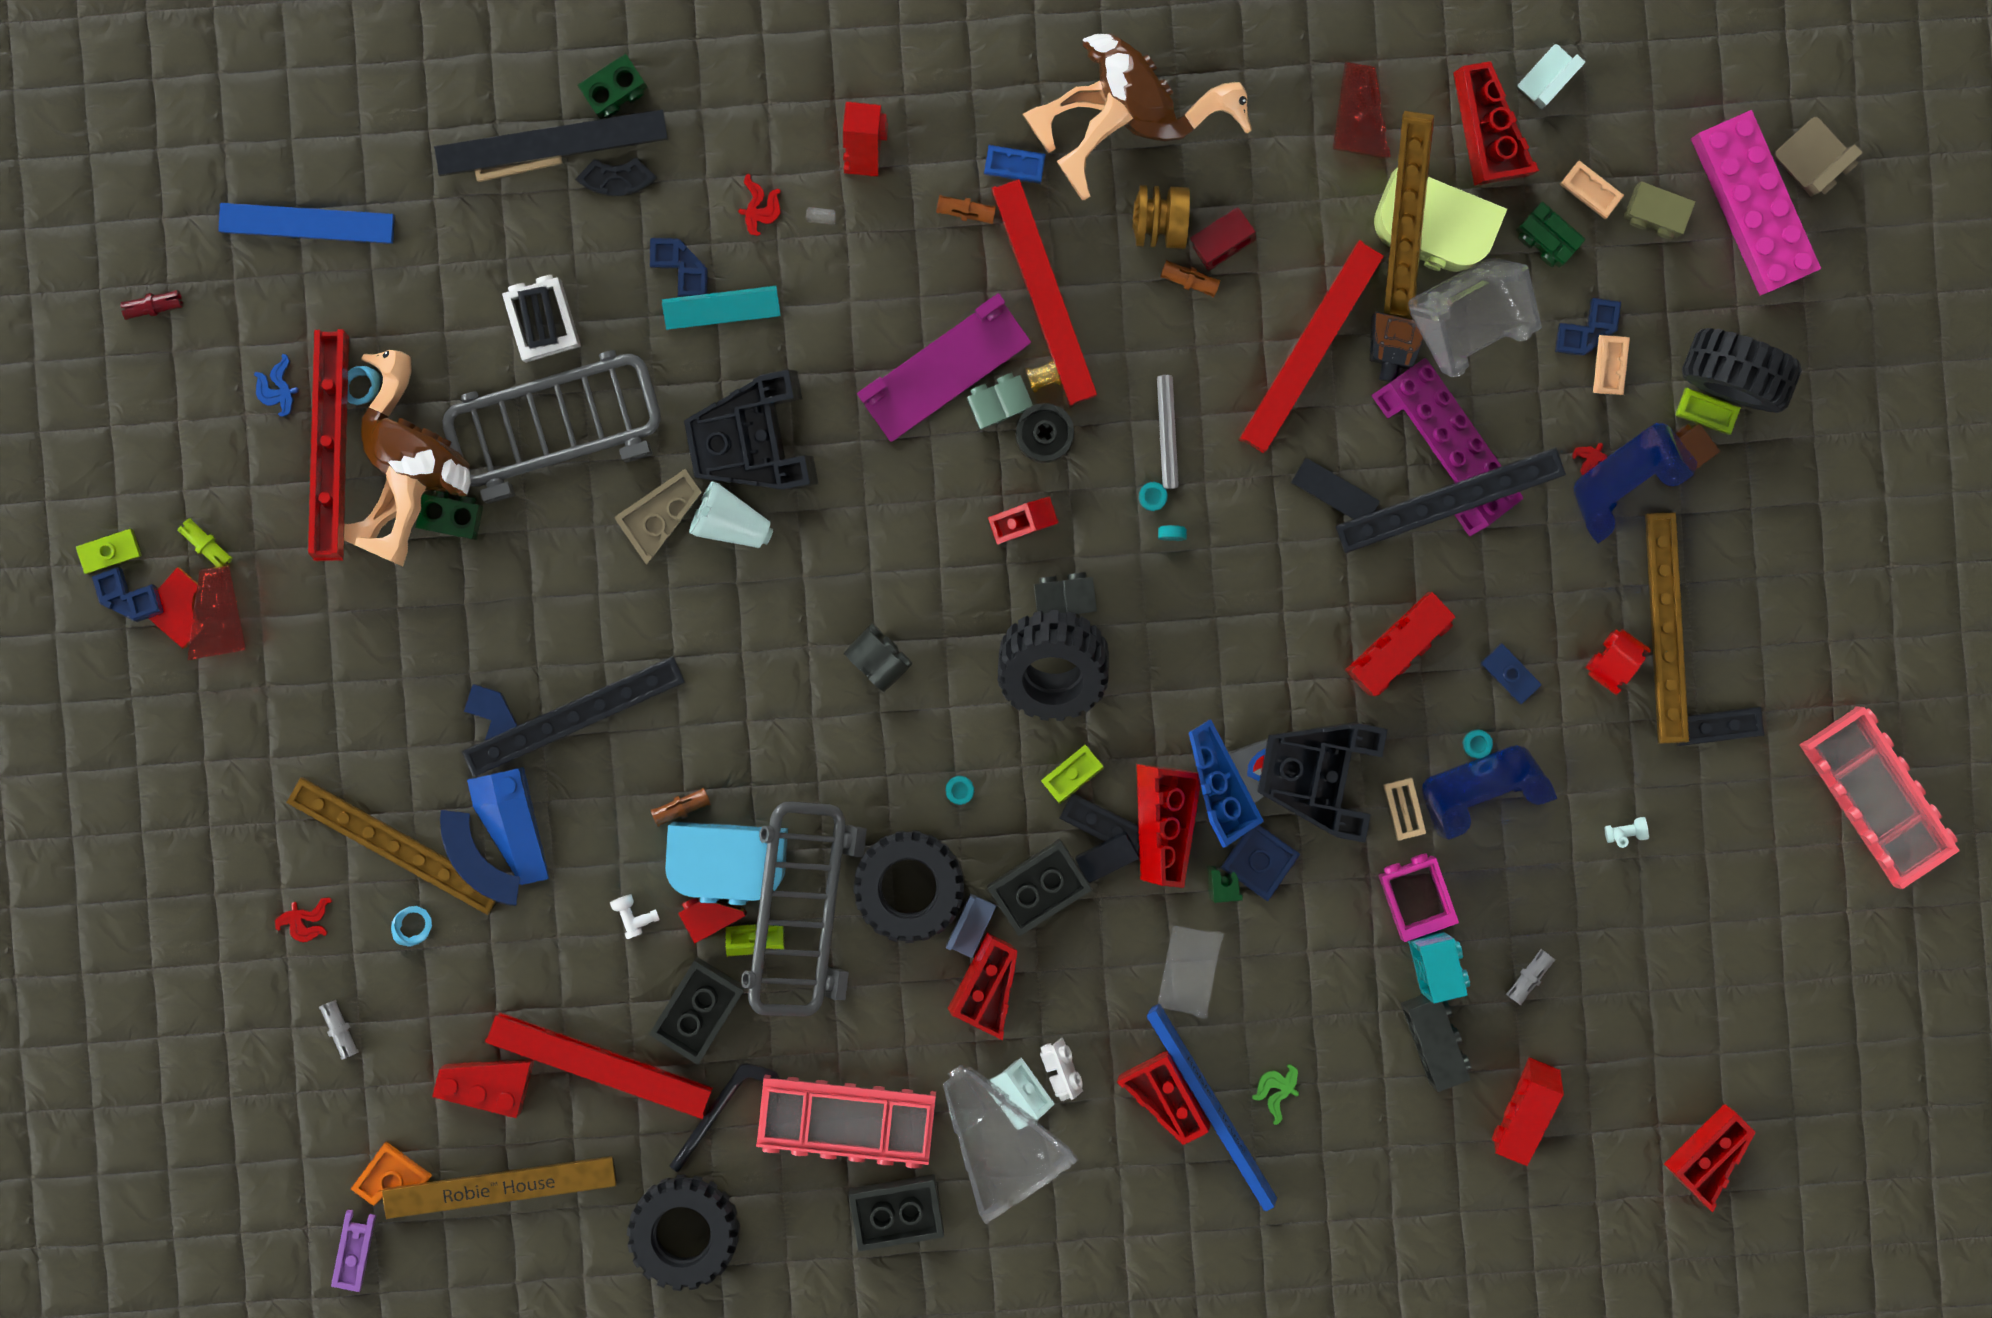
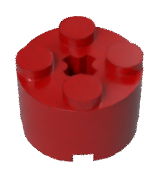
M1624 629L1612 631L1602 644L1606 647L1602 654L1599 652L1595 654L1585 667L1589 670L1588 675L1615 695L1621 692V689L1617 686H1622L1623 683L1627 684L1645 661L1646 657L1642 653L1646 655L1651 651L1648 646Z

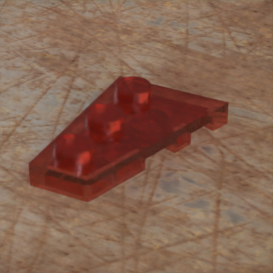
M1350 62L1344 64L1333 150L1388 159L1391 158L1386 142L1385 121L1382 119L1381 97L1376 68L1373 66Z
M230 565L200 569L187 660L246 650Z

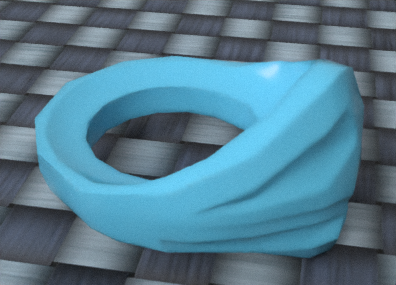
M367 366L351 368L348 371V402L354 405H362L372 401L378 395L382 376L376 370ZM367 375L372 384L368 394L360 399L354 398L349 392L350 382L357 376Z
M409 906L401 910L392 921L391 931L393 939L397 944L403 946L418 945L428 937L432 928V919L427 910L418 906ZM409 913H419L425 919V928L419 935L408 938L400 930L402 920Z

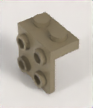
M1813 117L1775 151L1774 156L1811 197L1819 192L1826 194L1837 184L1835 178L1841 172L1846 175L1858 165L1856 158L1863 152L1855 144L1846 148L1818 117Z

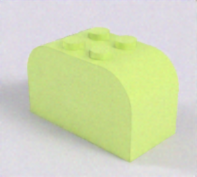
M1398 167L1391 173L1374 218V226L1378 237L1389 247L1391 244ZM1428 177L1420 260L1425 261L1424 266L1435 271H1440L1442 268L1452 272H1460L1471 268L1490 252L1507 208Z

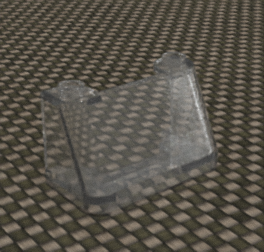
M1494 258L1482 261L1413 297L1408 302L1410 314L1439 369L1443 374L1450 377L1464 374L1465 370L1469 367L1468 356L1507 336L1515 338L1517 341L1529 339L1534 332L1542 329L1528 265Z

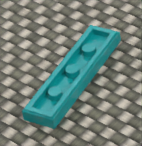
M777 286L662 299L666 330L781 316Z

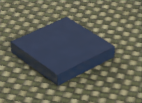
M1258 825L1240 838L1220 869L1230 876L1232 872H1235L1240 883L1264 900L1269 901L1300 856V853Z

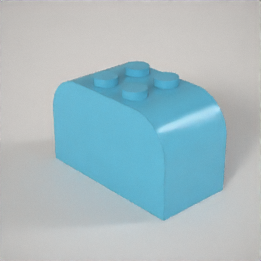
M672 822L668 825L665 865L669 883L676 891L685 896L700 897L701 903H717L719 899H729V904L746 905L748 900H760L767 843L760 841L759 833L761 827ZM781 828L780 833H788V829ZM779 838L777 862H786L787 839ZM776 867L773 891L782 882L786 868Z

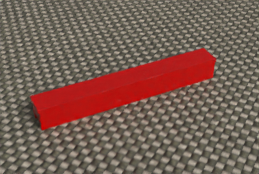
M1020 179L998 187L994 186L992 187V194L1069 408L1073 407L1074 404L1091 399L1097 395Z
M1362 240L1356 243L1240 435L1239 441H1244L1262 453L1267 451L1384 255L1365 245Z
M337 329L335 332L314 330L308 554L314 561H343L349 335L343 329Z
M501 1012L495 1016L489 1035L485 1039L487 1044L703 1119L706 1114L705 1109L713 1087Z

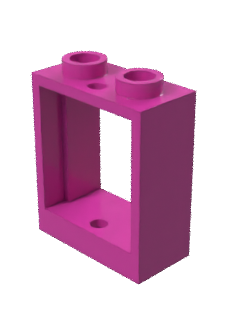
M1427 853L1412 857V863L1401 866L1400 863L1389 865L1383 868L1384 873L1378 875L1400 939L1404 942L1459 923L1437 859L1434 856L1428 857ZM1429 867L1444 912L1405 926L1390 880Z

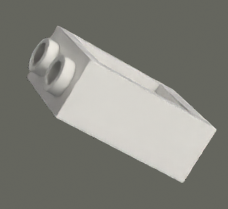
M552 275L542 276L536 279V284L525 286V283L515 284L508 287L509 292L502 293L522 361L527 363L581 347L564 287L558 277L553 278ZM547 286L548 290L554 289L567 335L558 337L559 344L537 347L530 350L526 344L514 300L519 299L517 291Z

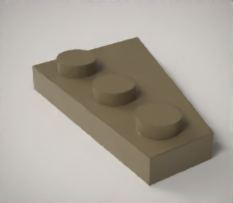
M684 469L614 517L646 565L651 562L695 504L702 491L687 469Z

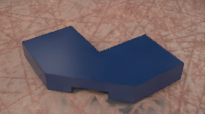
M650 238V268L678 269V297L707 294L708 269L680 239Z
M1592 298L1587 326L1559 323L1555 352L1584 356L1598 345L1599 335L1611 336L1618 331L1621 302Z
M119 567L92 576L99 604L136 622L164 613L156 585L151 584L129 592L123 569Z
M476 684L472 685L464 712L491 720L485 740L519 726L501 692Z

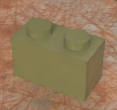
M1641 181L1635 185L1623 218L1631 220L1629 224L1636 228L1646 229L1650 227L1658 230L1657 235L1672 240L1674 237L1677 238L1684 234L1695 201Z

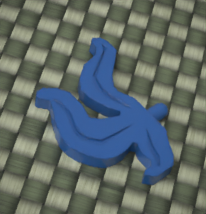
M282 354L281 362L276 364L270 373L271 380L280 388L279 390L270 389L266 375L254 372V376L258 378L256 385L257 398L267 406H274L281 402L282 412L278 413L281 417L291 414L294 401L292 394L299 392L297 387L290 389L283 379L284 373L290 364V359L286 354Z

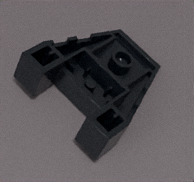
M788 369L760 375L749 384L736 389L727 397L714 402L684 420L695 478L783 490H792L818 484L813 456L804 455L785 459L775 405L802 399L797 371Z
M1351 722L1268 735L1257 792L1335 837L1365 843L1371 814L1341 807L1351 754L1356 752L1382 757L1388 729Z

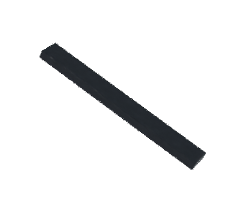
M656 110L434 146L438 175L441 177L668 140L664 111Z
M1557 447L1347 521L1335 527L1344 552L1348 553L1565 476L1566 472Z
M674 656L461 752L474 778L683 684L685 680Z

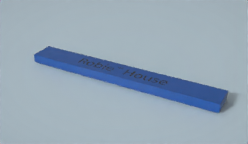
M1158 1003L1151 1007L1147 1014L1148 1020L1261 1207L1265 1211L1274 1208L1277 1200L1275 1193L1162 1006Z

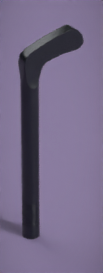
M741 1064L669 1166L676 1172L681 1170L746 1078L752 1077L763 1082L765 1075H771V1078L779 1079L778 1073L758 1065Z

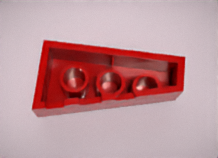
M1491 61L1465 65L1453 72L1474 186L1529 177L1537 173L1539 168L1531 158L1527 141L1519 131L1516 124L1517 119L1507 104L1506 94Z
M1427 592L1353 661L1345 671L1367 695H1380L1390 686L1389 682L1395 676H1400L1411 666L1410 662L1417 655L1422 656L1431 648L1432 644L1430 642L1437 635L1442 637L1453 627L1451 621L1455 618V615L1433 592Z
M1137 764L1140 880L1161 886L1184 888L1201 787L1198 773L1182 769Z

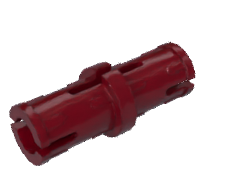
M175 290L158 295L149 293L145 295V298L123 301L120 306L125 309L122 310L124 319L129 320L130 318L148 314L153 317L162 311L183 308V301H179L182 299L180 291Z

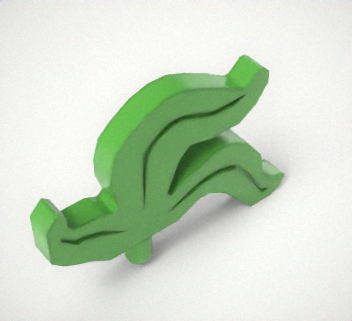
M1287 1064L1289 1071L1286 1077H1283L1282 1074L1275 1070L1264 1073L1259 1079L1257 1094L1252 1095V1099L1262 1100L1266 1097L1270 1088L1281 1089V1091L1271 1095L1267 1102L1269 1111L1274 1115V1125L1279 1124L1283 1119L1280 1110L1281 1100L1287 1098L1290 1093L1296 1097L1299 1095V1092L1294 1089L1297 1084L1298 1070L1291 1064Z

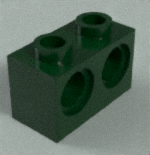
M626 53L577 85L599 119L603 116L605 118L612 117L620 111V105L628 100L630 103L638 100L645 94L643 90L648 88ZM625 74H630L634 77L633 83L629 87H621L619 85L620 78ZM600 90L609 91V98L604 103L595 102V95Z
M431 490L430 495L422 494L421 511L417 517L415 528L477 540L483 506L476 505L477 499L459 496L458 501L447 499L448 493ZM438 503L442 507V515L434 520L431 518L429 510L433 504ZM462 509H467L471 514V519L466 525H461L457 518L458 513Z

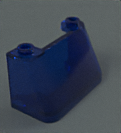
M1663 423L1651 425L1576 481L1574 486L1576 501L1585 525L1597 543L1607 538L1615 529L1616 519L1612 512L1618 504L1617 501L1652 475L1656 474L1664 484L1669 486L1682 484L1694 475L1698 462L1668 425Z
M1517 745L1426 779L1422 786V795L1437 835L1447 840L1466 833L1470 828L1471 817L1468 807L1510 791H1522L1529 802L1537 805L1558 799L1552 783L1529 750Z

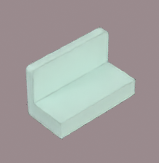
M1554 44L1522 79L1517 88L1542 110L1582 67L1585 61L1578 54L1572 58L1559 45Z
M1022 1058L1014 1061L1002 1073L986 1082L991 1092L1019 1129L1038 1120L1054 1105V1102Z

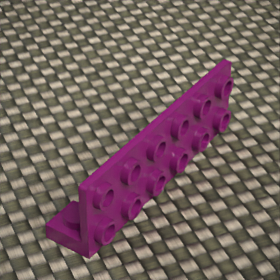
M997 293L976 308L975 313L883 378H877L860 390L857 395L889 441L893 442L1030 345L1031 341L1006 307L1002 296Z
M1426 358L1371 395L1387 419L1400 410H1405L1455 483L1501 467V464ZM1520 492L1455 514V517L1470 537L1492 524L1523 500V496Z

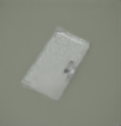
M1173 925L1158 1003H1160L1162 1008L1194 1014L1193 1016L1202 1019L1208 1018L1207 1011L1221 940L1224 937L1223 933L1219 931L1206 932Z

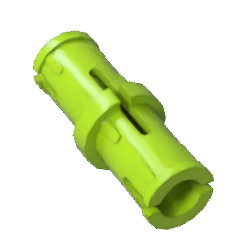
M191 518L183 523L184 527L180 526L177 531L196 547L195 551L198 554H203L219 571L227 566L226 562L230 563L233 557L229 556L215 542L216 538L212 535H207Z

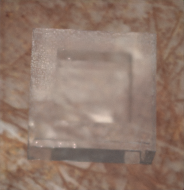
M807 208V222L836 225L837 214L835 210Z

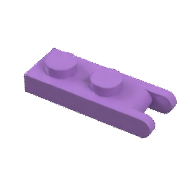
M347 1209L331 1287L360 1292L362 1290L376 1215L369 1214L367 1225L352 1222L353 1210Z

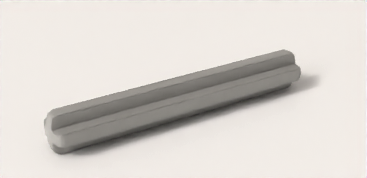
M1160 375L1157 377L1162 483L1165 489H1175L1179 484L1172 375Z

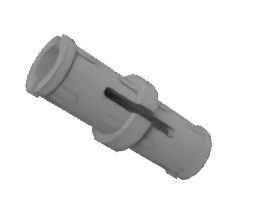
M1540 949L1527 968H1523L1520 971V977L1506 995L1519 1005H1522L1534 987L1541 984L1540 979L1555 962V959Z
M337 1000L319 1006L329 1028V1031H327L328 1036L333 1037L341 1060L358 1053L359 1051L348 1030L351 1027L349 1022L345 1023Z

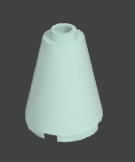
M710 482L701 498L702 503L694 514L689 530L690 534L696 537L760 548L762 544L767 545L773 533V529L769 528L771 522L720 484Z

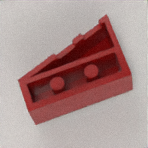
M846 102L843 124V148H846V152L843 155V161H845L844 173L878 177L881 141H887L888 136L887 114L882 113L881 105Z
M987 933L947 1008L952 1016L1002 1041L1005 1018L1009 1007L1010 988L1013 983L1018 952L1013 945Z
M1167 1050L1119 1075L1117 1083L1134 1096L1142 1107H1145L1157 1118V1121L1182 1145L1209 1132L1211 1123Z
M1724 1104L1664 1165L1704 1206L1713 1212L1717 1206L1715 1202L1722 1189H1726L1730 1182L1728 1178L1736 1164L1739 1165L1756 1132L1734 1110Z

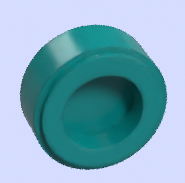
M1157 482L1145 484L1140 489L1138 495L1141 506L1149 511L1161 509L1166 504L1168 498L1166 489Z
M1175 525L1160 526L1158 528V539L1166 541L1187 540L1186 527Z
M1472 730L1463 739V749L1472 758H1484L1490 754L1493 748L1491 736L1482 730Z
M955 776L946 785V796L954 804H966L974 795L973 783L965 776Z

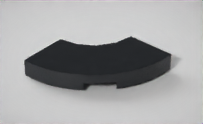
M635 157L627 164L618 166L606 165L594 159L575 180L588 190L601 195L626 196L647 188L658 178Z

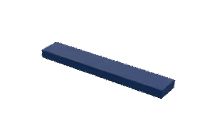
M220 203L218 232L393 244L395 215Z

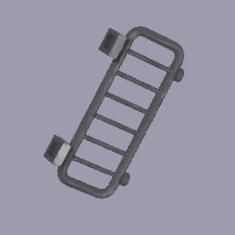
M610 350L599 354L600 361L481 397L478 396L477 391L461 395L462 402L449 407L444 414L442 423L446 439L452 442L450 448L458 451L463 457L454 427V420L460 414L470 411L472 413L488 472L479 475L470 474V486L487 485V488L480 490L482 500L490 504L516 496L513 485L509 482H503V479L624 443L625 447L620 448L619 452L621 459L625 463L653 455L650 443L647 441L642 442L641 438L647 437L656 431L661 421V414L645 362L637 355L622 354L617 356L615 350ZM625 365H631L635 368L649 413L648 423L632 429L615 372V368ZM609 370L627 431L604 437L587 377ZM578 379H582L599 437L597 440L580 445L576 444L559 386ZM554 387L571 447L549 454L532 393ZM526 395L544 455L522 462L504 401ZM499 403L516 464L494 470L477 409Z
M795 801L783 802L772 812L769 826H762L760 829V841L767 843L752 968L751 971H744L741 978L743 988L749 989V1004L757 1014L806 1017L813 1015L819 1010L824 996L834 1000L846 999L849 972L835 967H828L842 854L863 857L867 829L845 825L843 812L837 806ZM787 813L831 816L834 820L833 836L780 833L782 818ZM779 838L832 842L829 865L777 862ZM776 867L828 871L826 894L773 891ZM772 896L825 899L822 922L769 920ZM768 926L821 928L819 950L766 949ZM765 954L818 957L815 980L762 978ZM761 983L814 985L813 997L807 1005L764 1004L760 1000Z

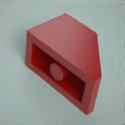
M1050 496L988 517L997 545L1059 523Z
M693 897L682 904L684 909L678 913L694 944L747 915L745 908L722 901H717V903H701L698 897Z

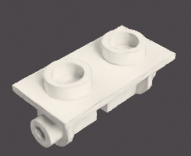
M1063 1038L1053 1045L1049 1043L1041 1046L1042 1052L1040 1056L1046 1071L1057 1070L1058 1073L1049 1077L1055 1096L1059 1097L1060 1101L1069 1098L1073 1100L1083 1092V1083L1080 1074L1075 1071L1072 1063L1070 1048L1065 1044Z

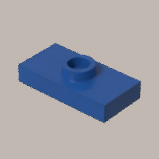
M989 145L984 175L1013 180L1020 179V181L1041 184L1046 154Z

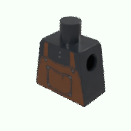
M1375 312L1372 315L1370 361L1382 364L1379 380L1391 382L1397 378L1399 368L1410 369L1413 367L1428 331L1429 323Z

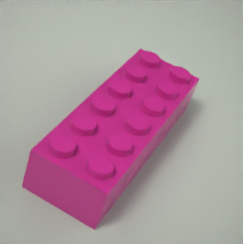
M1747 111L1692 137V143L1759 296L1820 270V264L1753 111Z

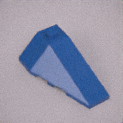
M1210 719L1190 731L1189 736L1209 822L1224 848L1264 822Z
M524 767L468 779L473 808L514 875L520 877V885L549 879Z

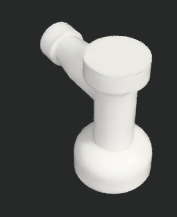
M632 894L610 902L612 909L620 912L627 931L624 933L626 939L642 934L641 927L653 921H659L656 909L650 911V913L634 917L630 908L634 903Z

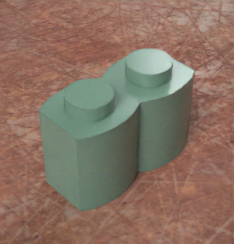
M1009 373L996 379L998 384L987 388V385L983 384L970 390L972 395L967 397V401L980 430L1024 413L1033 406L1021 375L1014 377L1013 373Z

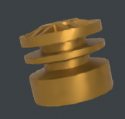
M1140 185L1133 209V230L1136 246L1143 247L1145 234H1150V247H1155L1159 234H1162L1165 237L1166 248L1185 249L1189 226L1190 189L1187 187H1170L1167 199L1164 200L1161 199L1159 186H1154L1152 199H1147V185Z

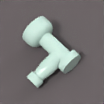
M1645 817L1636 818L1632 825L1614 828L1611 825L1604 827L1607 843L1614 842L1615 839L1617 845L1621 848L1628 845L1627 837L1636 836L1639 840L1649 839Z

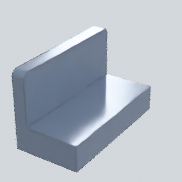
M970 893L947 941L946 949L950 951L953 949L972 958L996 905Z

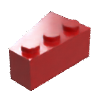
M1528 1058L1512 1099L1505 1109L1502 1123L1497 1125L1494 1130L1492 1141L1495 1143L1496 1154L1528 1166L1564 1096L1560 1069L1533 1058Z
M526 1058L521 1060L445 1064L439 1069L432 1097L517 1118L522 1113L535 1060Z

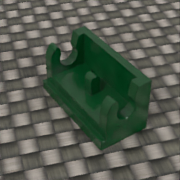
M1207 866L1209 898L1214 903L1243 901V895L1239 892V880L1235 872H1232L1231 876L1228 874L1227 878L1226 876H1221L1220 870H1217L1216 866Z

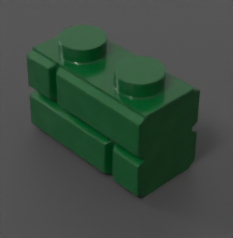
M1543 201L1533 209L1516 229L1520 234L1518 239L1528 248L1533 246L1542 253L1540 258L1550 267L1556 265L1560 268L1586 240Z

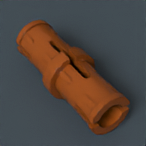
M939 195L936 213L961 217L962 221L971 219L993 224L996 206L971 202L970 198L961 200Z
M1166 260L1160 275L1161 278L1183 285L1184 289L1189 290L1191 288L1211 297L1215 296L1220 284L1219 279L1199 273L1196 268L1182 267L1169 260Z
M701 788V790L682 798L680 796L674 797V801L656 809H651V813L657 827L679 817L684 819L688 817V813L707 805L709 806L711 802L706 790Z

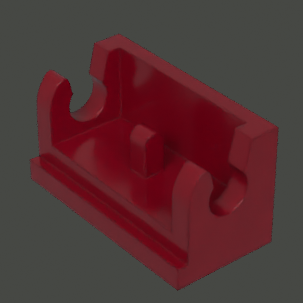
M1236 207L1190 237V241L1207 271H1210L1256 241V232L1240 208Z

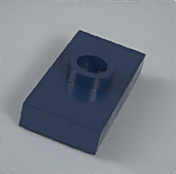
M1502 643L1480 663L1519 704L1526 701L1542 685Z

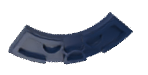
M441 810L440 828L443 845L452 866L459 876L474 890L481 893V895L505 905L516 906L520 877L506 874L496 869L481 856L471 836L470 813Z

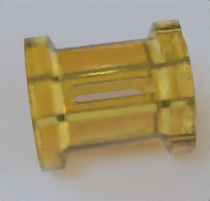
M1053 360L1035 369L1030 367L1025 369L1033 393L1038 392L1039 388L1053 383L1056 385L1061 384Z

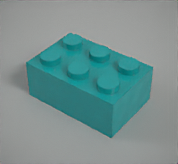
M1442 930L1408 941L1421 994L1433 1004L1468 995L1466 987H1470V980L1466 969L1463 970L1460 965L1459 959L1463 958V952L1459 941L1456 942L1455 938Z

